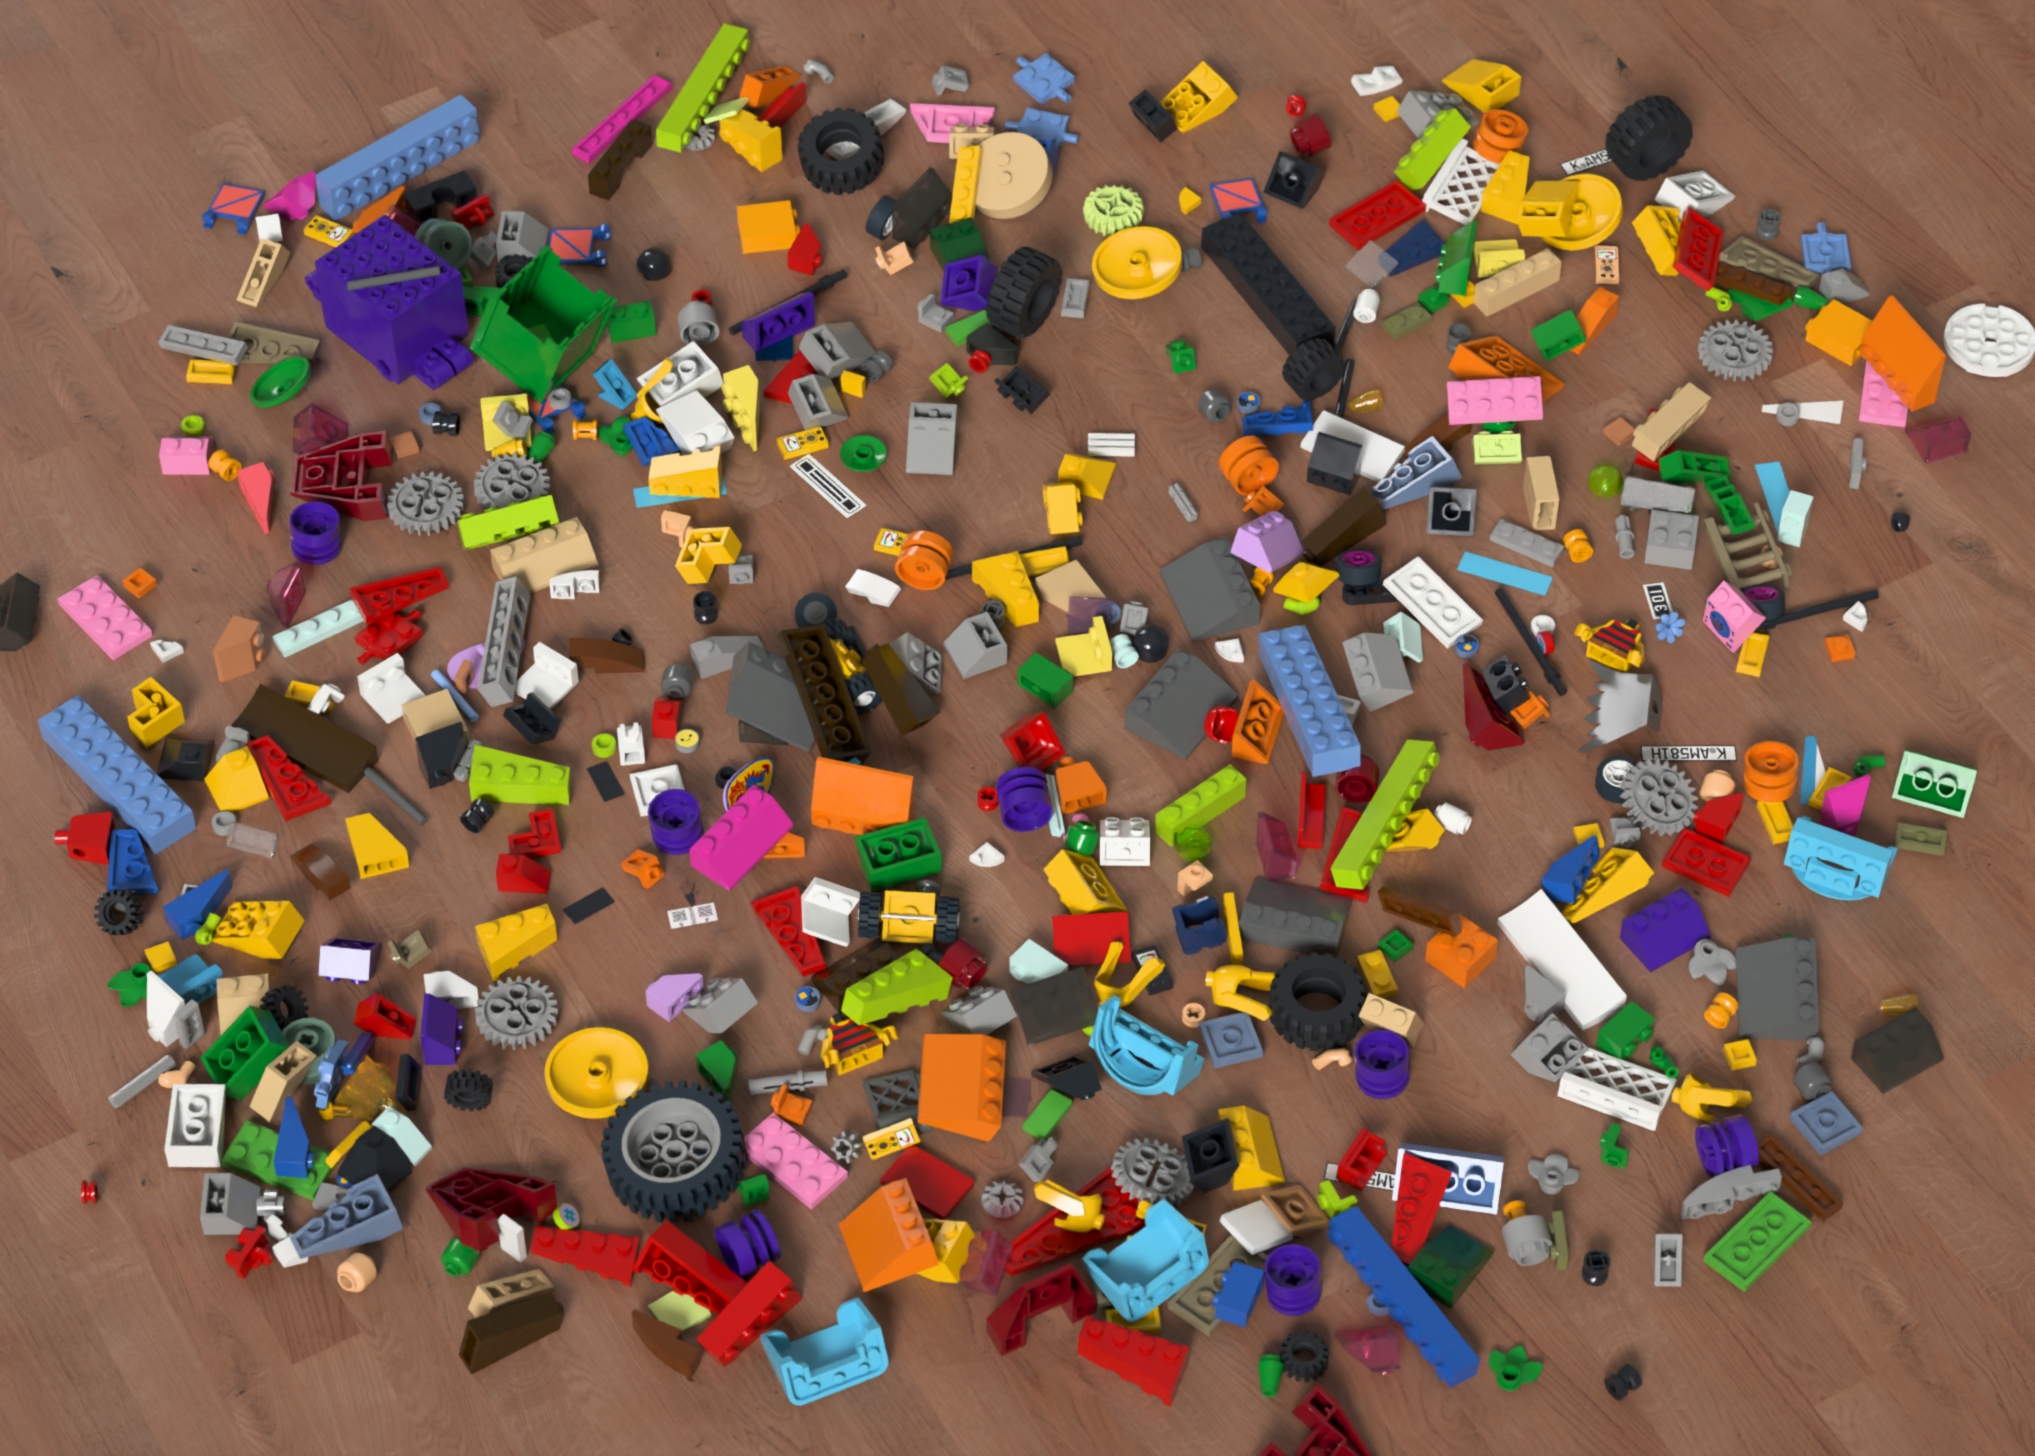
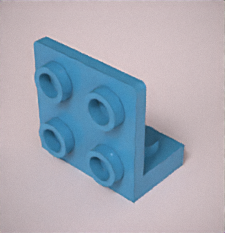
M194 954L160 975L159 978L184 999L186 1005L192 999L200 1004L216 994L217 979L223 978L222 970L217 964L208 967L197 954Z

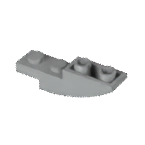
M1751 1165L1722 1173L1700 1185L1683 1201L1680 1216L1683 1220L1689 1218L1698 1219L1704 1215L1714 1213L1723 1214L1732 1210L1734 1200L1742 1201L1753 1196H1766L1770 1191L1772 1193L1779 1192L1782 1180L1779 1169L1753 1173Z

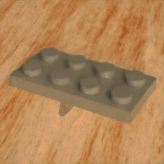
M1231 1234L1209 1258L1205 1271L1180 1289L1168 1302L1167 1308L1210 1337L1224 1322L1215 1318L1216 1307L1213 1306V1300L1216 1292H1221L1224 1285H1221L1225 1271L1231 1270L1235 1261L1263 1270L1265 1278V1262L1268 1256L1262 1252L1251 1255Z

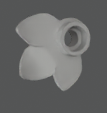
M1703 939L1694 946V957L1688 964V969L1693 979L1705 975L1713 983L1721 986L1726 979L1727 970L1736 969V958L1727 949L1718 948L1713 941ZM1703 948L1708 949L1711 954L1705 953Z
M1551 1154L1546 1157L1545 1162L1531 1159L1528 1164L1530 1175L1538 1179L1541 1190L1547 1194L1559 1193L1564 1185L1576 1183L1580 1176V1171L1568 1168V1161L1561 1154Z

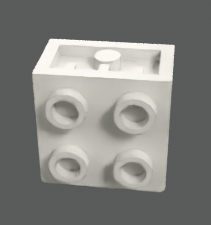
M539 642L533 647L535 664L516 681L514 693L526 699L527 694L533 692L551 710L579 683L577 664Z
M398 653L357 676L360 695L388 724L403 716L401 704L426 696L405 674L403 658Z
M1108 817L1105 820H1100V865L1150 866L1149 821L1140 817H1134L1130 820Z
M815 877L801 896L803 932L847 947L850 943L848 915L860 900V892Z

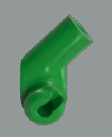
M1884 755L1860 756L1853 765L1854 774L1862 777L1873 767H1884Z
M1653 1047L1650 1050L1649 1057L1651 1063L1664 1070L1668 1078L1677 1077L1679 1071L1673 1059L1669 1055L1664 1054L1663 1048Z

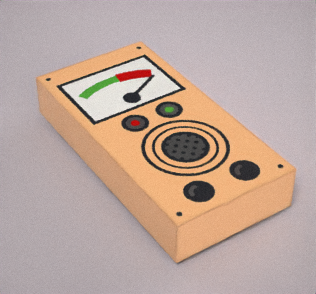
M1595 246L1596 284H1619L1618 246Z

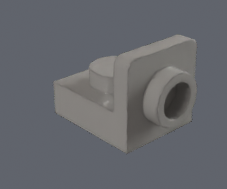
M943 65L938 73H935L932 80L936 95L940 96L946 87L966 92L969 87L966 71Z
M929 294L918 305L919 322L940 333L954 320L953 312L935 304V295Z
M501 401L492 421L506 436L523 438L533 419L530 416L520 415L509 402Z
M752 555L738 556L735 563L729 564L730 584L753 583Z
M1134 601L1124 604L1119 633L1134 636L1137 629L1145 625L1148 608L1143 607L1142 603Z
M227 726L225 729L226 739L216 754L217 762L225 754L245 747V743L251 741L249 732L239 727Z
M1635 817L1610 818L1609 827L1614 848H1630L1639 845L1641 832L1640 828L1636 827V823H1633Z

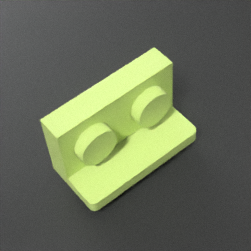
M1503 431L1495 435H1491V432H1478L1471 440L1474 452V465L1521 463L1522 461L1520 434H1514L1513 431Z

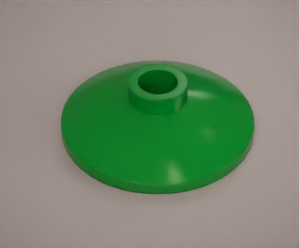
M868 435L852 437L844 442L840 449L842 463L847 468L858 472H868L877 469L884 463L887 456L885 445L879 439Z

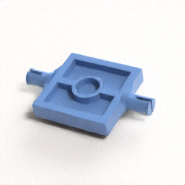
M1047 53L1033 62H1029L1024 56H1020L1017 59V64L1023 67V69L1013 75L1014 82L1041 105L1055 97H1059L1064 103L1070 102L1072 96L1065 92V89L1075 82V78Z
M1027 108L1020 122L1009 120L1005 122V129L1026 134L1035 140H1052L1058 151L1065 141L1077 144L1079 140V135L1067 133L1069 116Z
M1824 222L1817 224L1818 233L1801 234L1800 244L1805 268L1815 273H1828L1841 268L1850 272L1851 263L1846 234L1828 233L1826 223Z
M338 1039L333 1048L329 1047L326 1059L322 1058L318 1073L322 1074L321 1081L317 1082L314 1096H317L316 1107L326 1109L340 1087L343 1074L341 1065L349 1054L347 1051V1041Z

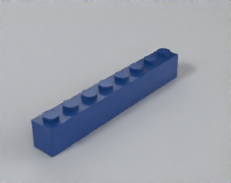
M1355 1206L1331 1218L1327 1233L1330 1242L1340 1249L1346 1262L1352 1264L1362 1282L1367 1283L1372 1289L1375 1298L1382 1302L1385 1307L1388 1306L1391 1318L1404 1329L1406 1337L1415 1343L1422 1357L1435 1368L1438 1377L1444 1380L1451 1388L1475 1376L1480 1362L1479 1357L1358 1207Z

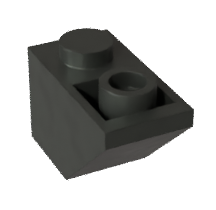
M988 323L966 336V352L971 356L974 351L981 350L991 357L992 362L990 365L1014 366L1017 364V346L1012 341L1007 340L1001 335L999 330L994 329Z

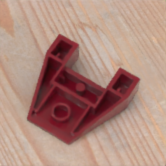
M387 430L364 432L294 457L290 488L291 496L308 502L329 504L337 512L362 521L387 519L388 498L382 483L368 484L369 468L392 466L394 448Z
M464 1167L426 1186V1192L461 1244L473 1248L475 1251L487 1250L489 1246L499 1242L497 1220L503 1214L511 1219L523 1215L534 1221H543L552 1215L557 1208L555 1183L536 1176Z
M1071 1263L1023 1284L986 1318V1332L1001 1357L1025 1346V1321L1060 1305L1073 1324L1086 1318L1087 1315L1091 1316L1096 1313V1299L1082 1276Z
M1318 1384L1305 1394L1291 1412L1311 1429V1432L1292 1456H1372L1338 1401ZM1271 1441L1256 1456L1288 1455Z

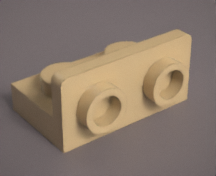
M956 124L954 127H950L949 159L958 158L959 147L978 146L984 140L994 136V128L986 124H980L976 127Z

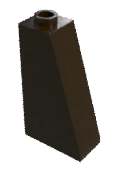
M1364 487L1301 541L1304 550L1302 554L1310 563L1314 561L1321 567L1337 557L1341 552L1350 549L1383 528L1386 522L1379 500Z
M889 643L882 646L876 644L866 652L868 656L861 662L902 736L924 727L940 713L939 709Z
M550 1293L468 1320L459 1356L471 1374L476 1373L559 1330L564 1316L563 1306Z

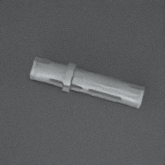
M826 1069L805 1073L800 1070L797 1071V1074L749 1079L750 1094L752 1096L755 1094L779 1092L782 1084L788 1085V1090L799 1089L800 1091H805V1088L828 1086Z

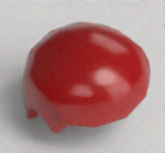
M1226 706L1211 708L1204 719V732L1207 737L1215 742L1225 744L1233 740V733L1239 717L1238 712Z

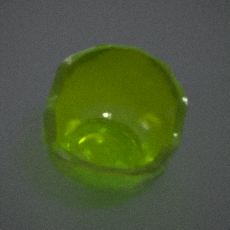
M1600 465L1594 468L1587 479L1590 492L1610 499L1614 494L1621 495L1625 487L1620 470L1612 465Z
M1185 827L1182 833H1174V849L1179 857L1187 861L1194 862L1208 855L1212 849V839L1204 830Z

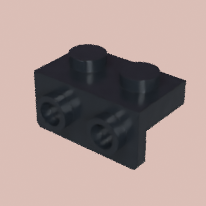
M1017 365L1002 381L998 378L994 380L999 386L997 391L1004 398L1007 399L1010 396L1014 400L1012 404L1021 412L1025 409L1031 415L1050 395L1045 388Z
M533 692L527 694L524 704L508 707L503 714L511 725L532 745L554 740L561 720Z

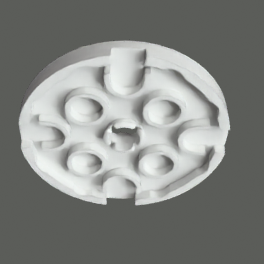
M1985 303L1974 304L1958 310L1948 320L1944 332V346L1952 360L1967 372L1990 377H2006L2021 371L2032 361L2035 354V330L2024 316L2008 307L1999 305L1998 308L1985 307ZM1985 339H1994L1996 343L1989 341L1985 342Z

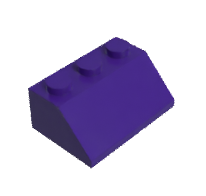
M811 292L798 294L741 321L742 337L758 354L814 327L813 294Z
M1683 887L1624 919L1620 933L1622 942L1650 973L1692 950L1698 941L1711 938L1699 905Z

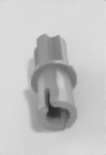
M1620 515L1615 520L1617 530L1615 539L1619 544L1620 557L1628 559L1635 554L1632 541L1634 533L1631 531L1629 517Z

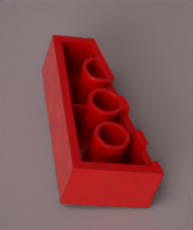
M668 1221L650 1235L632 1268L633 1271L639 1274L643 1271L651 1275V1280L658 1284L664 1282L674 1287V1292L681 1296L687 1294L693 1297L695 1303L718 1315L748 1284Z
M768 1261L696 1340L707 1354L725 1368L757 1340L760 1334L766 1332L800 1302L802 1297L792 1279Z
M1088 1315L1078 1336L1079 1355L1105 1370H1112L1119 1374V1378L1126 1382L1131 1381L1141 1387L1143 1392L1150 1396H1157L1163 1400L1162 1403L1171 1407L1188 1365V1346Z

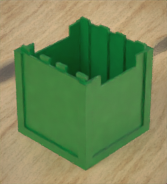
M547 244L498 292L495 291L490 296L470 349L540 404L548 398L551 391L562 385L596 352L618 301L613 296H608L600 288L595 294L559 266L562 258L556 255ZM545 324L553 340L548 337L544 343L527 328Z

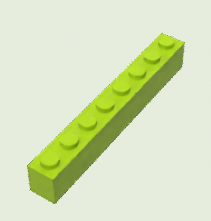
M723 24L657 127L656 139L658 147L682 153L685 146L690 144L693 133L699 130L700 122L703 118L707 117L709 108L715 104L719 92L724 90L726 81L732 77L736 65L741 63L743 54L748 52L751 43L750 39H748V29Z
M1406 741L1331 866L1336 887L1363 890L1372 878L1373 872L1378 864L1381 863L1383 855L1388 847L1391 846L1393 838L1401 829L1406 816L1410 814L1416 799L1420 797L1422 789L1429 781L1435 767L1439 764L1440 756L1436 751L1434 742Z

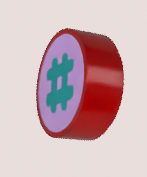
M1547 630L1538 632L1537 644L1544 655L1552 654L1555 650L1552 635Z

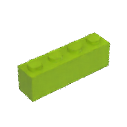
M1456 108L1439 111L1435 115V121L1423 130V136L1411 145V151L1399 160V166L1395 169L1394 173L1410 191L1423 188L1471 126Z
M1229 764L1156 813L1155 833L1170 847L1174 846L1245 798L1247 779Z

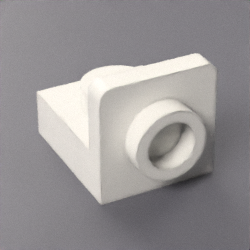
M323 684L318 688L307 709L316 714L324 713L330 703L327 698L339 703L344 699L345 695L340 693L341 689L337 686Z

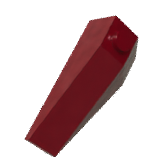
M1467 662L1464 663L1465 725L1470 734L1468 736L1470 741L1478 747L1481 745L1488 751L1523 745L1525 740L1518 725L1513 720L1509 722L1505 712L1494 700L1482 672Z

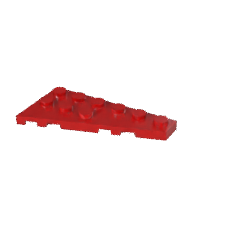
M1110 1166L1074 1193L1080 1197L1100 1194L1102 1197L1100 1214L1105 1215L1101 1230L1093 1228L1088 1232H1073L1056 1226L1055 1218L1066 1220L1069 1213L1056 1207L994 1254V1261L1012 1277L1141 1230L1146 1227L1145 1219L1136 1216L1139 1199L1135 1197L1130 1200L1129 1192H1121L1123 1186L1115 1185L1117 1178L1112 1177L1113 1170Z

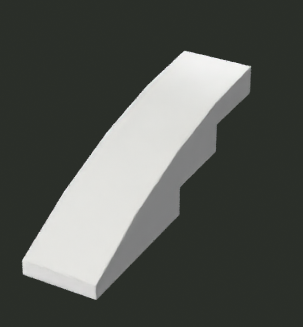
M889 99L864 113L866 118L870 117L875 122V126H878L880 134L883 135L906 113V109L894 100ZM839 142L830 146L826 152L838 161H842L855 155L860 146L851 142Z

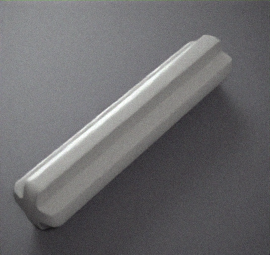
M170 1055L164 1056L108 1098L110 1104L115 1109L120 1107L157 1080L162 1073L175 1067V1061Z

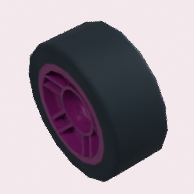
M1364 548L1348 549L1341 552L1336 558V572L1339 573L1338 579L1350 585H1367L1376 582L1381 577V557L1378 553Z
M1760 584L1746 587L1741 591L1766 617L1764 621L1776 619L1783 615L1785 611V594L1779 587Z

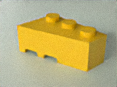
M743 109L736 115L720 120L719 133L722 140L734 147L738 154L743 155L749 164L755 166L759 171L763 172L782 161L781 128L777 126L771 128L769 127V122L765 120L759 122L757 121V116Z
M1511 150L1507 152L1482 192L1481 212L1518 224L1516 218L1520 203L1525 197L1530 157Z
M1647 205L1632 224L1638 237L1643 242L1646 252L1650 255L1657 272L1660 275L1677 276L1678 272L1673 268V262L1681 222L1679 223L1678 219L1680 210L1674 207Z
M721 446L713 447V451L701 452L700 449L693 450L692 454L684 456L676 453L653 457L649 472L650 494L720 498L723 477Z
M1018 551L972 561V581L976 585L979 584L985 590V595L989 599L992 598L1004 605L1005 616L1015 627L1039 622V602Z
M548 904L475 926L477 943L493 982L499 979V975L504 971L519 966V962L527 956H534L557 941L556 925Z

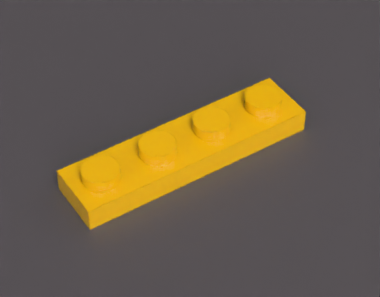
M980 146L959 147L949 224L970 217L974 220L983 151Z

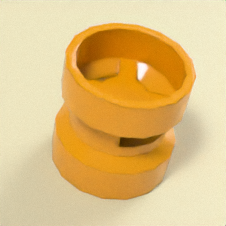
M223 449L216 451L208 463L210 469L219 473L220 477L225 481L235 479L238 476L237 471L242 468L241 463L235 458H231L230 454Z
M1581 529L1572 530L1563 538L1564 545L1569 550V555L1574 562H1583L1593 554V549L1590 543L1587 542L1588 538Z
M1718 993L1713 999V1005L1706 1009L1704 1013L1705 1019L1716 1028H1725L1730 1022V1016H1733L1738 1010V1002L1727 993Z

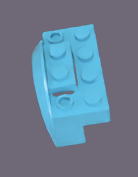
M1803 815L1802 818H1797L1792 828L1784 865L1791 867L1796 877L1805 886L1823 896L1839 900H1858L1869 896L1879 898L1894 866L1898 848L1892 846L1884 848L1813 823L1810 817ZM1816 857H1819L1822 860H1828L1830 862L1842 865L1843 867L1848 869H1853L1854 871H1846L1833 868L1821 862ZM1858 875H1860L1859 885L1855 888Z
M1115 995L1099 1006L1089 1046L1095 1049L1101 1065L1118 1084L1138 1094L1156 1095L1167 1092L1173 1096L1200 1075L1205 1058L1196 1054L1198 1044L1188 1041L1186 1047L1122 1009L1119 1010L1121 999ZM1118 1048L1121 1049V1050H1120L1118 1053H1116L1113 1057L1110 1056V1055H1111L1114 1051H1116ZM1127 1050L1131 1051L1135 1056L1141 1057L1147 1060L1148 1062L1152 1063L1155 1068L1160 1070L1152 1069L1150 1067L1143 1065L1142 1063L1137 1061Z

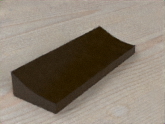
M821 624L780 631L778 638L821 757L842 762H848L856 757L863 764L871 754L825 625Z
M262 684L259 685L246 708L232 724V727H239L248 731L251 741L268 735L287 754L288 759L292 763L297 764L299 767L347 793L365 776L366 769L368 767L373 768L379 761L376 745Z

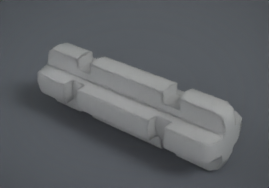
M1180 484L1170 485L1169 494L1174 499L1181 513L1184 514L1185 519L1188 522L1196 521L1198 519V511L1195 507H1192V502Z
M475 739L470 741L469 749L465 750L458 764L460 766H457L454 771L455 780L461 782L467 780L471 772L474 745L482 746L481 741Z

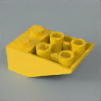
M1472 59L1443 78L1442 82L1486 113L1490 110L1500 109L1519 96L1521 76L1506 65Z
M1202 61L1160 104L1173 116L1177 128L1184 133L1223 113L1238 97L1231 87Z
M1535 181L1522 199L1516 218L1522 236L1566 237L1579 181Z
M290 901L233 902L228 908L225 917L217 926L212 936V942L262 959H282L305 920Z
M923 1219L939 1265L916 1274L937 1282L958 1283L980 1241L967 1222Z

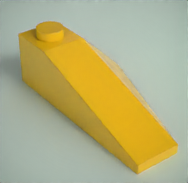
M1612 847L1592 869L1595 874L1590 880L1586 881L1583 886L1584 890L1579 894L1575 903H1568L1561 914L1568 923L1574 924L1645 887L1654 872L1637 851Z

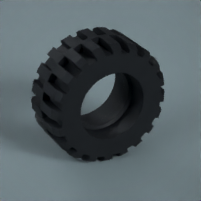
M1662 95L1647 96L1643 100L1635 101V104L1626 107L1625 111L1616 117V121L1609 127L1610 132H1607L1605 150L1608 157L1627 178L1636 181H1646L1648 178L1654 179L1659 174L1666 173L1671 166L1674 167L1678 163V159L1685 155V150L1691 144L1690 139L1693 136V126L1690 119L1671 98Z
M835 108V111L831 112L829 110L823 111V115L813 117L811 119L812 122H808L803 127L804 132H801L799 135L797 150L802 171L812 186L816 189L821 187L822 192L828 194L834 192V195H842V193L847 192L848 195L854 193V190L857 189L861 191L866 188L865 185L867 183L872 184L876 180L875 175L878 176L882 171L881 166L884 164L885 152L879 128L875 126V122L870 117L866 118V114L861 111L855 113V110L850 108L846 110ZM839 142H851L860 146L858 152L846 160L832 161L822 156L830 146Z
M1029 246L1018 248L1014 253H1011L1007 261H1004L1001 265L1000 271L997 272L995 280L991 284L990 293L987 296L986 316L990 324L1017 338H1025L1034 334L1038 327L1043 325L1044 320L1048 318L1052 307L1056 303V297L1059 295V288L1062 284L1061 276L1063 275L1059 262Z
M1310 953V956L1306 957L1303 954L1297 956L1295 961L1292 959L1284 963L1283 968L1281 967L1277 970L1275 978L1272 979L1270 985L1269 1008L1272 1011V1015L1269 1018L1278 1035H1284L1283 1039L1289 1044L1293 1042L1297 1048L1303 1050L1306 1047L1311 1048L1310 1051L1318 1052V1049L1326 1051L1333 1049L1334 1046L1340 1048L1346 1045L1347 1040H1353L1357 1036V1032L1362 1029L1364 1023L1360 1019L1359 1014L1367 998V987L1364 985L1362 975L1357 974V969L1353 965H1346V960L1340 957L1335 959L1332 957V954L1325 953V956L1318 955V953ZM1323 993L1333 997L1339 1005L1328 1011H1312L1301 1006L1296 1000L1305 994Z

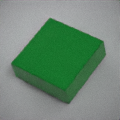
M1395 929L1378 942V948L1396 963L1413 950L1414 944Z

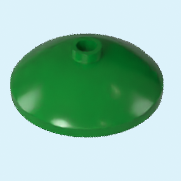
M296 356L273 365L254 383L250 391V400L255 406L260 408H272L292 401L299 395L309 380L311 373L310 363L306 358Z

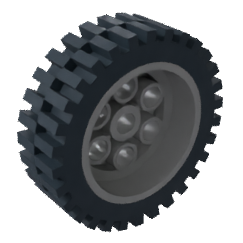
M682 1080L678 1081V1087H673L672 1081H665V1088L658 1089L656 1083L650 1085L652 1092L646 1094L642 1088L637 1091L638 1099L634 1100L631 1096L626 1098L625 1103L627 1107L623 1108L619 1105L615 1109L617 1118L610 1116L607 1121L609 1128H604V1140H601L602 1159L615 1196L619 1197L620 1202L625 1207L629 1205L630 1211L634 1214H637L640 1210L642 1218L649 1220L653 1213L656 1222H663L664 1216H668L670 1223H677V1216L683 1215L684 1221L692 1220L690 1213L696 1211L698 1216L702 1217L706 1215L704 1208L707 1206L714 1211L718 1208V1199L724 1203L729 1199L727 1190L736 1191L738 1188L736 1180L742 1181L744 1176L742 1169H746L747 1165L745 1157L747 1156L746 1143L738 1115L735 1110L733 1111L731 1103L728 1100L725 1102L723 1095L719 1092L714 1095L713 1089L708 1086L702 1091L700 1083L693 1082L691 1088H688L686 1081Z

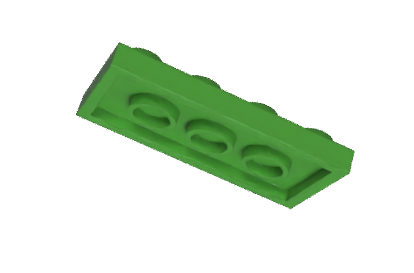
M246 1120L221 1159L222 1166L314 1201L321 1182L326 1183L336 1167L334 1165L331 1168L325 1163L326 1158L331 1152L310 1145L311 1152L315 1153L314 1168L309 1169L308 1178L276 1176L273 1161L279 1133Z
M1770 1191L1704 1255L1703 1261L1743 1292H1746L1811 1228L1812 1222Z

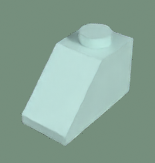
M390 1106L372 1123V1126H376L394 1138L406 1160L414 1166L432 1149L431 1144L411 1120Z

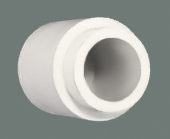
M1365 289L1358 295L1353 314L1360 322L1370 323L1375 320L1380 304L1379 294L1376 291Z
M1444 803L1442 806L1439 805L1433 815L1444 829L1456 835L1459 833L1464 835L1472 821V817L1468 816L1466 811L1449 803Z

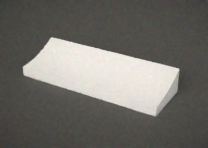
M1542 889L1514 910L1498 918V926L1528 964L1566 995L1564 1009L1581 1031L1618 1014L1625 1007L1627 995Z

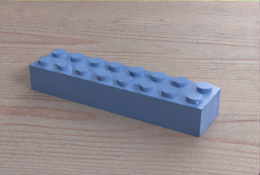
M459 95L316 174L320 207L334 221H337L469 146L474 145L480 141L477 109L462 95Z
M1293 626L1258 633L1260 660L1312 776L1345 771L1360 766V743L1306 626Z
M79 695L38 719L42 739L130 829H137L139 838L155 855L196 829L193 811Z

